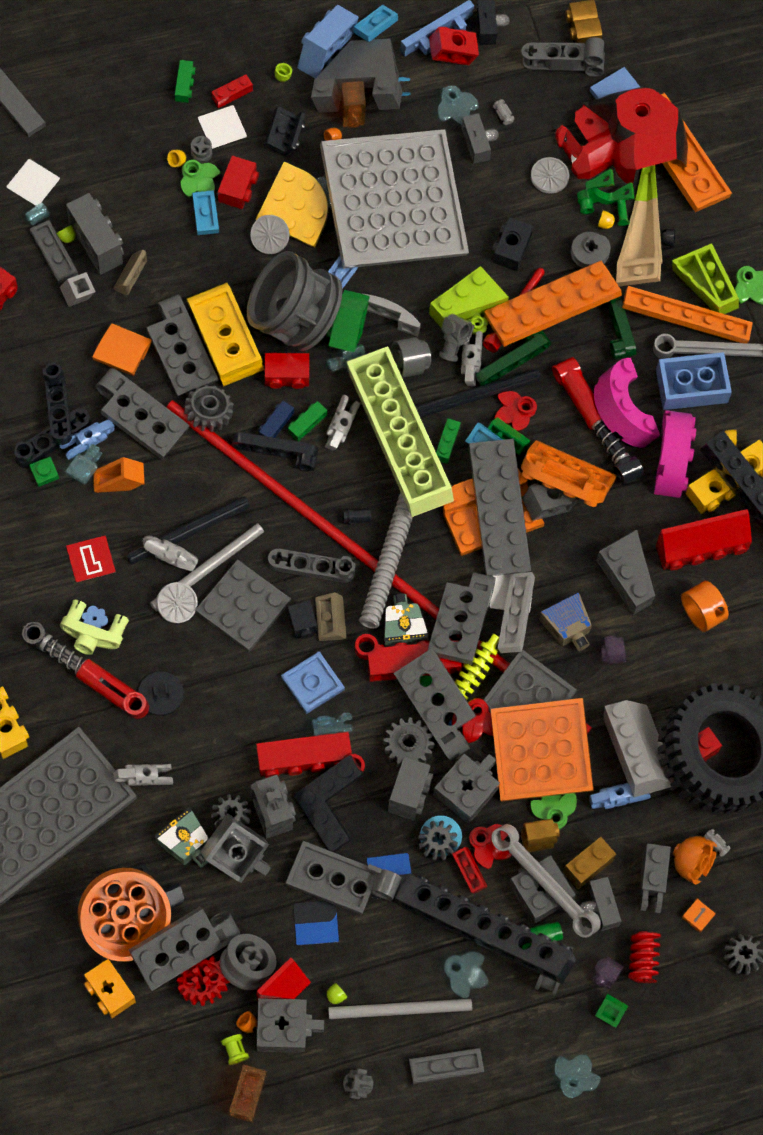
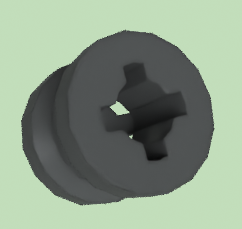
M198 136L192 140L191 156L193 160L205 163L211 159L212 143L210 139L205 136Z

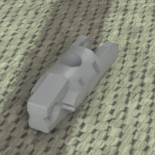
M482 331L476 332L475 345L469 344L470 339L463 344L461 374H465L467 386H476L475 376L481 371Z
M346 395L342 396L326 433L329 437L325 448L331 451L336 450L339 443L345 441L360 406V403L355 401L349 412L345 411L344 409L349 398Z
M150 535L144 536L142 542L145 550L155 554L156 558L175 567L189 571L194 570L198 562L196 556L165 539L160 540Z
M171 764L126 765L125 769H117L113 773L114 782H127L128 786L172 785V777H158V772L170 771Z

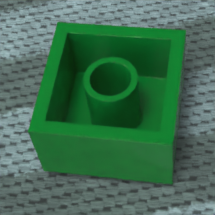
M344 290L337 316L327 332V337L330 338L329 346L355 352L362 336L370 296Z

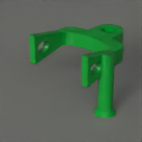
M612 169L585 183L586 189L577 193L578 204H580L581 208L580 212L582 214L593 213V203L596 202L602 204L617 202L619 222L617 224L619 226L630 224L627 218L626 200L634 199L633 183L630 182L613 193L599 190L598 188L614 186ZM610 177L608 181L604 182L605 178Z

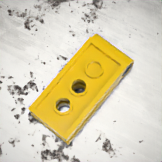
M228 283L187 298L189 308L223 386L264 370L261 356Z

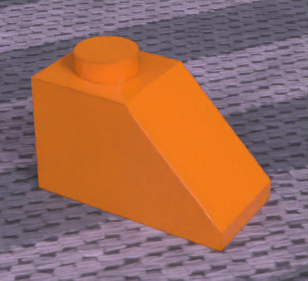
M122 457L94 470V492L130 491L143 485V463Z

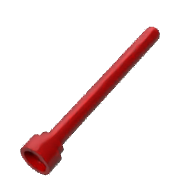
M538 268L520 295L534 290L545 273L543 268ZM494 332L485 337L482 345L490 352L495 353L502 343Z

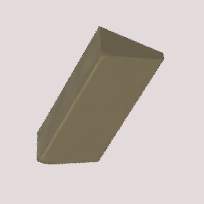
M140 250L131 255L113 288L115 291L126 296L130 293L147 262L145 250Z
M335 592L315 597L319 641L346 639L343 597Z

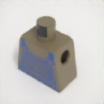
M579 593L541 611L540 622L561 646L573 642L576 649L581 651L590 645L584 635L590 632L591 622Z

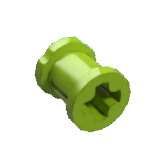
M240 1034L230 1036L221 1041L222 1045L226 1047L229 1065L240 1063L249 1058L248 1053L244 1051Z

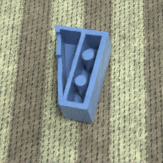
M339 5L332 11H327L324 19L321 22L318 21L313 30L304 35L302 39L303 48L297 68L316 79L322 72L325 64L328 65L333 60L331 56L336 50L341 51L354 34L353 26L357 24L359 17Z

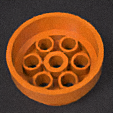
M133 868L112 869L96 877L83 892L78 906L79 926L88 944L101 956L115 961H133L129 949L167 927L171 921L170 903L162 887L147 873ZM118 884L119 889L113 894L107 892L110 885ZM142 887L140 895L131 896L133 888ZM96 903L104 904V908L100 912L92 911ZM119 906H127V911L123 915L116 914ZM149 908L150 914L147 917H139L142 909ZM111 924L112 930L109 933H101L104 925ZM127 928H136L132 936L124 935Z

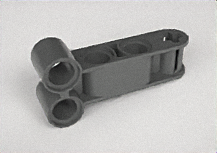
M589 38L585 43L531 42L525 44L521 50L523 66L529 70L585 71L587 75L593 77L601 76L604 73V40L600 38Z

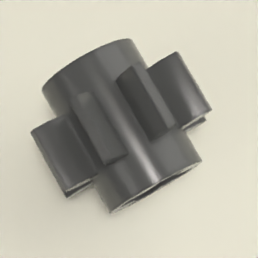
M357 1068V1070H350V1073L345 1076L343 1086L345 1091L350 1092V1098H366L367 1094L373 1089L372 1076H367V1070Z

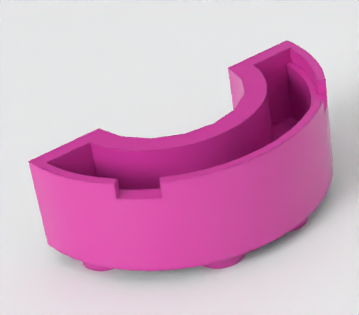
M625 358L618 361L598 378V384L594 388V400L601 419L612 433L616 431L623 437L622 441L629 445L644 448L659 437L660 433L653 416L641 412L629 397L628 385L638 376L631 358Z
M665 410L663 413L662 445L654 494L680 498L682 490L687 491L688 478L685 477L688 462H692L694 449L690 448L691 441H695L696 428H694L695 417L690 413Z

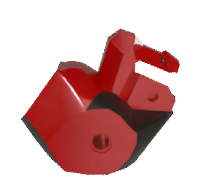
M638 87L620 91L583 103V107L575 112V122L589 141L585 146H580L570 131L563 125L556 131L555 138L558 147H562L572 162L571 170L578 179H591L611 165H614L618 176L626 183H634L636 170L678 159L687 167L688 143L682 115L679 109L667 98L650 88Z

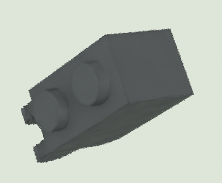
M647 844L644 849L639 894L642 895L640 910L646 911L648 907V896L656 897L654 904L655 913L661 912L663 896L666 893L671 847Z

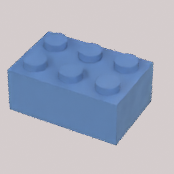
M724 352L659 359L656 375L663 410L728 403L732 391Z

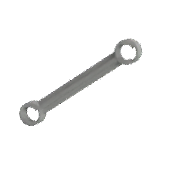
M661 334L655 339L653 352L660 359L670 358L674 353L703 355L724 352L725 356L763 358V344L676 341L669 334ZM665 341L672 346V349L664 352L658 348V345Z
M505 824L494 830L492 833L493 845L501 851L508 850L573 919L574 931L579 936L584 938L590 937L599 930L600 919L598 915L590 910L584 911L518 842L519 834L514 826ZM501 831H505L509 835L510 842L501 839ZM581 918H587L591 922L592 928L583 927Z

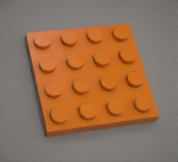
M583 698L491 709L501 802L594 791Z

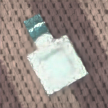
M362 344L357 345L355 352L341 350L342 357L328 359V367L331 371L345 367L346 372L349 373L347 361L366 355L364 346Z
M92 444L84 456L78 453L67 468V475L86 485L98 468L94 462H97L102 456V452L99 451L100 448Z
M343 713L337 720H335V717L331 718L329 716H321L312 720L314 736L335 734L341 731H353L352 724H343L346 720H352L351 713Z

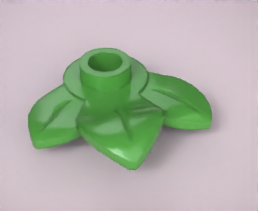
M196 160L187 161L182 167V175L184 177L181 180V188L183 193L191 197L193 196L192 193L196 191H215L212 178L220 174L219 169L211 163L201 164ZM190 170L196 171L195 173H189Z
M750 266L740 268L736 274L738 283L735 287L739 302L742 304L750 298L754 302L763 305V271H755ZM745 273L750 275V280L745 278Z
M572 793L565 794L564 796L542 797V800L531 801V810L537 818L542 820L551 819L554 815L559 816L560 821H553V823H557L559 829L566 825L568 816L576 809V795Z

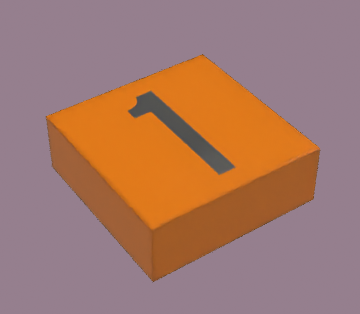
M697 899L682 918L698 932H701L716 913Z

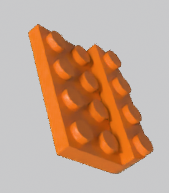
M537 440L528 449L521 465L523 477L529 480L537 479L543 482L542 484L545 487L560 489L564 495L583 499L585 504L596 507L597 503L604 502L608 491L617 475Z
M518 469L522 498L528 491V480L522 476ZM473 478L452 486L454 501L443 505L442 509L445 521L461 556L482 549ZM522 500L526 533L544 527L543 519L532 520Z

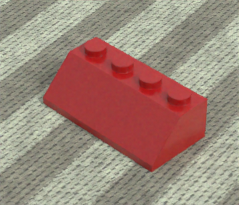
M748 509L662 529L656 543V549L663 570L670 569L674 571L682 568L683 565H699L707 559L719 560L728 554L740 555L747 552L752 543Z

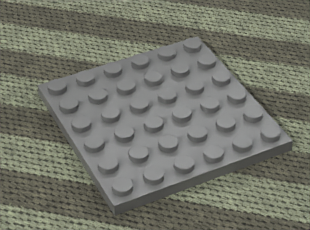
M445 130L321 141V154L343 269L466 256L469 253Z

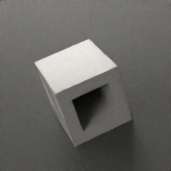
M87 272L67 279L60 286L69 307L88 300L95 293Z

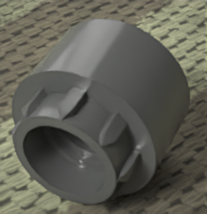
M417 337L393 341L391 354L402 378L421 375L424 373V370L430 367L431 353L425 341H419Z

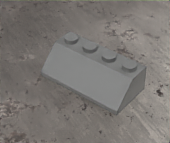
M625 700L605 706L603 720L627 782L630 785L633 797L670 788V784L675 780L672 776L666 779L664 772L668 770V766L661 767L659 760L664 758L665 754H658V747L662 745V742H658L659 734L647 705Z

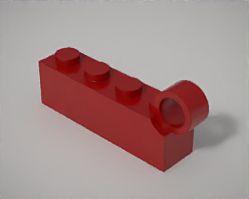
M363 634L355 642V653L359 658L367 660L370 682L397 679L394 675L396 671L428 651L430 641H419L412 645L397 643L394 646L385 647L384 645H378L377 639L374 636ZM362 642H370L374 649L370 652H363L360 650L359 645ZM440 658L449 674H458L461 671V662Z
M349 732L256 744L260 777L265 776V778L285 773L294 776L308 770L314 773L322 772L325 768L335 766L349 755H352L355 761L359 763L360 769L364 773V760L359 755L352 754Z

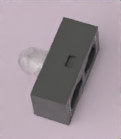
M479 113L463 117L461 128L473 164L490 160L491 148L489 142L498 139V131L494 128L484 130Z
M608 877L590 881L588 891L591 900L583 902L580 907L584 911L590 910L598 915L601 931L619 927L621 918Z

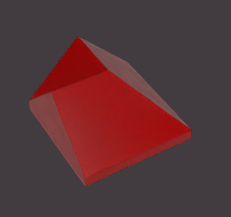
M290 958L257 990V1001L259 998L295 999L311 982L296 962Z

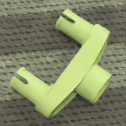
M73 600L67 616H64L61 621L60 627L64 632L77 639L74 644L75 649L83 654L91 655L96 646L108 649L119 648L123 639L122 634L129 622L128 618L123 616L120 619L121 615L116 614L110 630L106 631L80 622L79 620L86 608V604L80 601L78 605V600Z

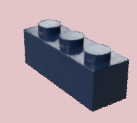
M282 401L281 404L278 403L274 413L267 417V422L260 426L258 430L259 435L276 438L294 414V407L285 401Z

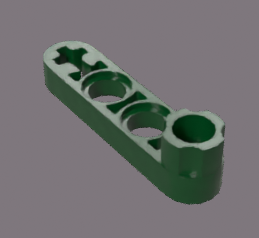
M617 297L606 302L617 335L616 340L610 341V351L614 360L636 355L635 341L625 310L622 308L621 297Z
M543 330L525 337L524 339L527 343L479 371L475 376L481 386L490 384L548 349L551 341Z

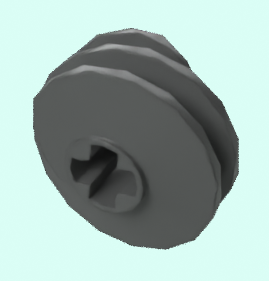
M584 232L578 235L573 240L571 247L573 261L582 268L601 260L605 264L611 249L609 240L605 236L594 232Z

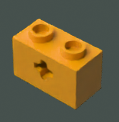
M109 959L84 975L87 981L84 983V986L91 996L96 994L100 1000L97 1005L104 1015L109 1013L111 1018L136 1003L134 995ZM106 985L112 988L113 993L110 995L104 991Z

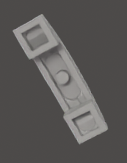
M368 295L370 299L367 311L398 321L397 330L418 337L420 323L411 313L389 300Z

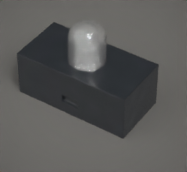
M477 0L476 14L479 45H496L497 27L507 26L510 19L506 14H496L495 0Z

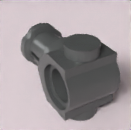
M455 314L445 317L441 331L446 341L439 356L445 360L456 362L460 345H463L471 338L475 325Z

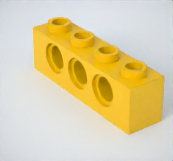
M758 440L741 451L749 464L754 467L756 473L763 478V443ZM715 469L691 483L686 491V495L701 514L707 510L709 512L715 510L720 505L719 502L724 499L728 501L735 496ZM715 487L719 490V492L714 493L710 491L709 488Z
M2 686L0 687V706L2 707L0 711V730L4 725L12 726L10 732L3 733L0 731V754L4 759L28 747L26 739L29 738V735L23 725L19 727L16 721L19 716L14 706L9 707L5 701L8 699V695Z

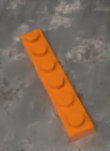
M628 286L622 306L623 309L739 343H748L753 322Z

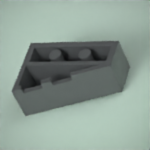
M637 530L600 550L596 560L632 615L652 605L655 597Z

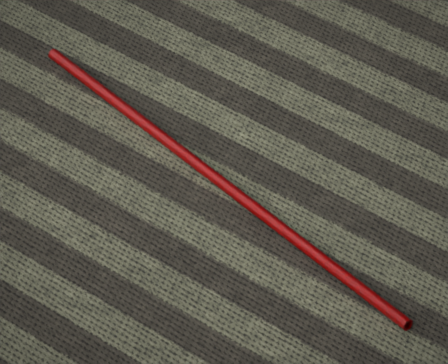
M174 400L167 405L166 408L189 424L190 428L375 572L376 567H378V560L215 432H210L208 427L201 431L200 425L193 427L194 421H187L188 414H184L185 409ZM395 574L391 585L401 593L406 594L408 599L418 604L421 609L436 620L439 608ZM479 640L477 649L482 651L483 648L480 646L482 641ZM498 654L496 656L490 655L494 659L492 664L504 673L510 663ZM586 723L587 734H588L589 731L592 729V727H590V726Z

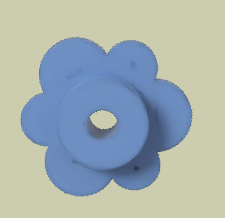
M90 606L87 612L82 614L83 623L100 629L101 626H105L108 623L105 610L98 609L96 606Z

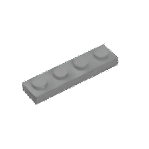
M532 572L514 573L510 576L498 643L500 653L522 652L535 580Z

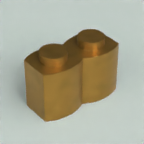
M587 0L569 3L565 16L567 23H570L572 27L569 30L571 41L585 43L587 39L593 37L602 39V29L595 1Z
M553 819L524 823L521 830L523 847L528 852L554 848V843H557V837L560 836L558 824L553 823Z

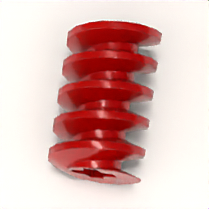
M641 931L631 936V941L634 944L630 946V950L634 953L630 954L629 958L633 961L629 964V969L633 971L628 975L630 980L638 983L657 982L652 979V976L658 975L659 972L653 970L652 967L659 966V962L654 961L653 957L660 956V953L653 951V948L660 947V943L654 942V939L660 938L661 934Z

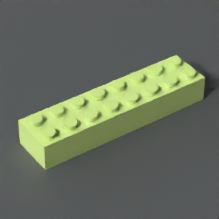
M388 346L347 361L351 380L411 516L414 517L453 502L452 487Z

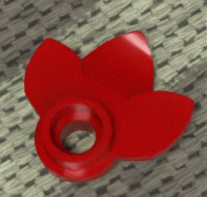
M502 392L498 394V399L503 407L496 413L495 418L498 417L506 424L512 423V427L516 431H520L529 425L530 417L536 413L537 404L531 397H521L517 392ZM528 406L529 410H523L522 407Z
M481 698L470 700L468 703L472 710L475 707H480L482 710L476 714L477 717L461 726L464 738L468 743H472L478 740L483 732L494 736L492 717L488 704ZM455 713L452 717V725H454L457 721V716Z
M494 824L488 828L476 827L469 836L470 844L475 848L474 857L476 861L486 869L491 868L493 859L506 860L512 856L508 850L501 851L493 845L492 833L502 826L499 824ZM505 831L500 832L501 839L504 841L508 836ZM481 835L485 838V841L478 842L476 837Z

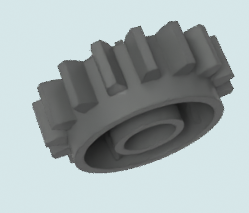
M205 385L202 388L196 387L195 392L190 391L189 397L185 401L184 414H188L187 421H194L193 427L200 425L201 431H204L206 427L209 428L210 432H213L214 427L221 430L223 424L228 425L229 419L232 418L234 404L230 402V395H226L224 393L225 390H220L216 386Z
M409 718L408 723L400 719L398 726L392 723V731L386 730L385 735L388 738H385L383 744L387 745L384 749L385 754L390 753L389 761L395 760L397 767L402 764L404 757L426 763L427 759L425 756L431 757L432 751L430 749L434 748V742L430 741L433 739V734H427L428 726L422 728L421 720L414 724L412 718ZM410 740L415 745L413 747H406L403 742Z

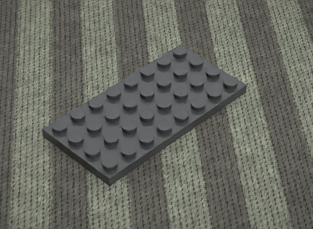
M80 727L0 787V906L137 799V795L126 782H114L113 773L116 770Z

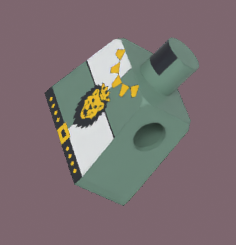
M406 594L394 595V606L386 607L384 646L391 647L397 643L412 645L419 641H428V632L419 605L416 603L408 604Z
M190 808L155 835L157 844L181 864L185 865L193 859L201 868L208 863L200 851L209 839Z

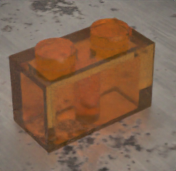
M363 81L342 83L341 111L343 127L355 128L365 125L366 101Z
M243 1065L229 1111L231 1117L253 1123L267 1077V1071Z

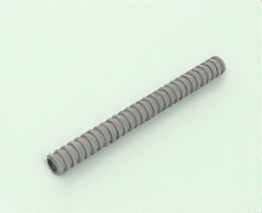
M402 493L398 497L399 500L396 503L397 506L394 509L395 512L393 513L385 543L379 556L378 567L375 569L376 573L373 575V580L367 594L368 598L365 600L366 604L363 606L364 610L359 619V622L368 628H377L379 626L395 571L401 558L400 553L403 551L402 547L405 545L404 541L411 526L412 516Z

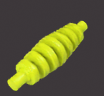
M495 634L491 636L488 642L480 644L483 648L482 651L476 649L475 654L478 658L474 657L473 666L464 663L462 667L468 673L460 671L458 674L463 681L461 682L456 679L455 683L466 700L468 697L465 693L472 694L474 692L470 685L472 684L475 687L480 685L475 678L485 679L486 676L480 672L481 669L485 672L489 671L490 668L485 662L492 664L494 659L490 655L496 656L498 652L496 645L499 642V637Z

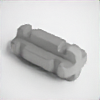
M501 99L496 101L493 107L497 109L496 112L500 119L504 120L503 124L508 125L513 122L514 116H511L510 109L507 104H504L505 101Z
M714 829L709 830L704 837L714 841L717 847L713 846V849L716 852L719 851L720 856H724L729 852L730 846L725 845L726 842L718 833H714Z

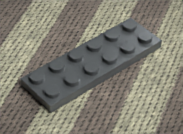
M514 439L469 443L468 448L485 575L499 576L530 572L531 565Z

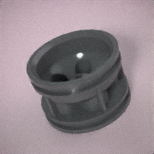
M291 251L282 252L264 267L251 290L247 304L248 322L255 329L281 340L293 349L306 351L315 346L332 326L342 300L341 281L337 276L324 269L312 270L306 259Z

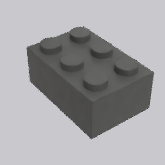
M90 193L67 203L69 225H72L76 237L98 273L102 275L123 264L122 255H124V251L121 247L123 241L118 233L114 234L111 229L113 226L107 215L103 216L101 213L102 207L97 199L93 200Z

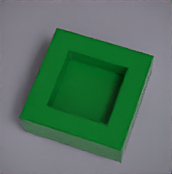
M51 457L30 464V469L38 487L59 479Z
M607 994L595 1016L616 1028L628 1005Z

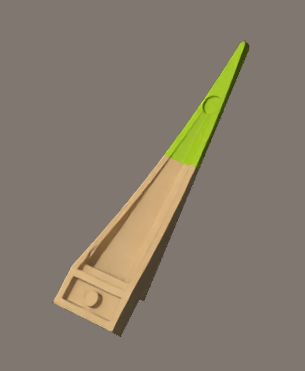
M655 165L642 168L630 224L617 262L616 283L618 286L660 281L661 264L663 263Z

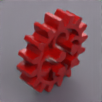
M214 956L209 960L205 958L181 973V977L177 978L178 989L185 1001L190 1000L192 1005L200 1001L201 1006H204L208 1000L213 1004L214 997L221 999L220 992L227 991L226 984L230 983L221 971L220 960L216 962ZM202 970L204 971V973H205V975H206L205 977H202V974H201ZM203 984H204L205 987H206L205 991H203L202 986H201V985H203Z

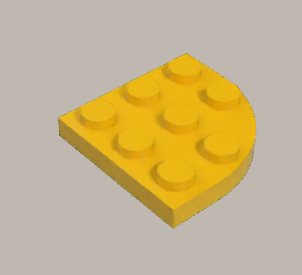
M284 162L256 220L264 215L278 216L286 222L290 237L315 248L328 218L326 195L319 182L312 175Z

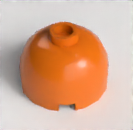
M692 836L685 839L682 843H678L673 852L676 871L687 881L695 885L699 884L701 881L698 879L702 873L706 877L714 863L716 852L713 851V846L717 847V844L702 836Z

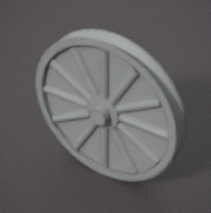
M542 158L533 165L531 170L533 185L544 193H557L563 190L569 180L567 166L557 158Z
M264 215L254 222L250 236L257 250L265 254H275L285 248L289 241L290 233L283 219L275 215Z
M174 582L167 584L160 590L157 596V609L165 620L171 623H182L189 620L196 612L195 610L198 605L197 596L194 590L187 584Z

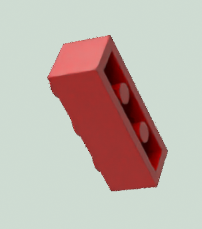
M244 75L212 91V99L216 106L220 108L252 92L253 84L248 76Z
M468 847L453 853L472 893H477L488 887Z

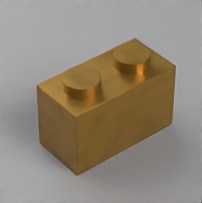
M600 837L566 864L563 873L579 890L612 863L616 853Z

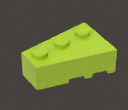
M712 243L672 260V271L713 311L726 314L739 308L737 293Z
M480 266L430 303L429 315L442 328L445 317L451 314H455L464 320L471 319L475 315L483 317L485 316V310L508 301L509 297Z

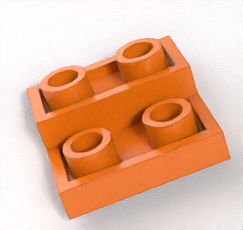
M111 324L92 357L97 362L134 376L140 361L144 360L152 341L147 337Z

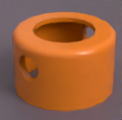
M703 581L682 594L683 607L690 620L700 631L706 632L728 619L729 611L727 604L719 590L711 582Z

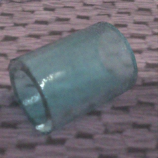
M42 202L25 213L26 218L33 226L50 215Z

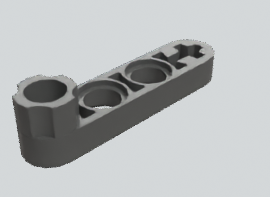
M274 549L268 556L269 567L277 572L342 583L350 582L355 576V563L348 556L338 559L285 549ZM277 556H281V560H283L279 564H275V560H273ZM288 557H292L290 567H287L286 561H288ZM297 559H304L307 565L303 569H298L294 566V562ZM319 563H326L329 566V570L321 573L316 569V566ZM333 565H335V574H332ZM343 567L348 568V572H343L341 570H343Z

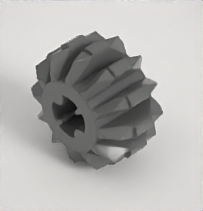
M228 794L227 801L220 797L218 799L220 805L216 804L212 807L215 813L211 814V818L217 820L214 823L216 828L225 818L228 811L231 813L235 812L234 818L241 823H250V819L247 816L251 815V809L246 808L248 806L247 801L240 803L239 795L235 797V800H232L231 794Z
M431 821L430 828L427 826L422 828L425 834H419L418 836L419 840L424 841L419 844V849L427 848L424 856L427 857L430 853H433L432 860L436 861L438 854L442 860L446 859V853L453 855L454 851L451 847H457L458 842L452 840L457 837V833H449L452 829L451 825L443 828L444 821H440L438 827H436L434 821ZM435 836H437L438 839H443L441 845H439L437 842H433Z
M742 934L738 936L737 940L731 938L729 941L730 945H726L724 948L729 953L724 956V960L732 961L728 968L731 969L736 966V974H740L743 969L744 973L749 975L751 969L756 972L759 969L758 964L763 963V958L760 957L763 954V949H757L760 941H756L753 944L751 942L752 935H749L746 940ZM742 950H743L744 954H748V955H749L746 959H745L744 955H740V952H741Z

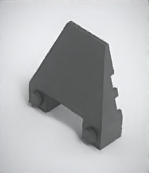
M373 39L370 42L366 40L349 41L314 80L311 98L318 113L339 112L342 90L355 88H373L372 95L379 110L400 109L403 91L391 39Z

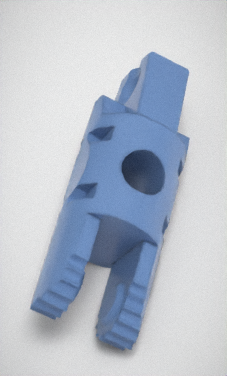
M110 420L100 424L96 422L73 434L69 443L59 446L61 449H65L74 443L78 445L66 453V457L69 460L106 440L107 435L114 431V424Z
M624 783L599 790V793L590 795L589 801L592 809L601 807L609 809L615 806L618 807L628 803L647 800L651 797L649 793L633 797L630 785Z

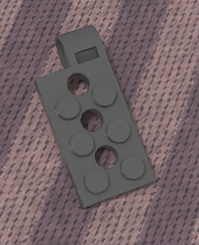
M179 294L158 302V307L164 320L147 327L146 330L177 398L189 394L190 391L194 392L196 387L202 388L205 385L208 386L218 382L215 370ZM168 325H173L177 328V333L169 335L165 332V328ZM176 345H184L186 352L182 355L175 353L174 347ZM192 364L195 367V372L186 374L183 371L184 365Z
M110 368L96 384L97 391L103 397L109 399V402L103 407L100 414L161 460L165 458L189 429V424L115 369ZM124 398L128 401L129 405L121 407L118 405L117 400ZM143 412L147 418L145 420H138L135 417V413ZM160 425L164 428V433L157 434L153 431L152 427Z
M473 572L469 587L447 582L428 650L433 648L439 658L472 665L486 612L488 611L494 591L496 577ZM468 595L472 598V601L464 603L460 598ZM457 615H464L467 620L465 622H457L455 617ZM457 634L462 639L458 642H453L449 637Z
M431 648L396 671L394 675L445 755L452 761L470 749L469 744L458 728L477 716L435 650ZM423 674H430L432 677V683L428 687H423L420 684V677ZM436 693H441L444 696L445 700L441 706H435L432 702V698ZM450 712L455 713L457 716V721L452 726L445 723V716Z
M303 841L286 881V886L362 915L371 894L392 901L402 878L392 871L381 869L371 864L368 866ZM313 866H319L322 868L323 874L320 877H313L309 870ZM336 874L342 875L345 879V882L340 886L334 885L331 881V878ZM363 883L367 890L364 894H357L353 890L354 885Z
M199 906L130 948L129 952L147 986L153 991L228 945L235 936L240 935V931L229 911L218 913L209 921L203 908ZM200 928L207 929V933L203 938L196 937V933ZM181 940H186V947L181 951H177L176 944ZM159 953H166V958L162 963H155V958Z

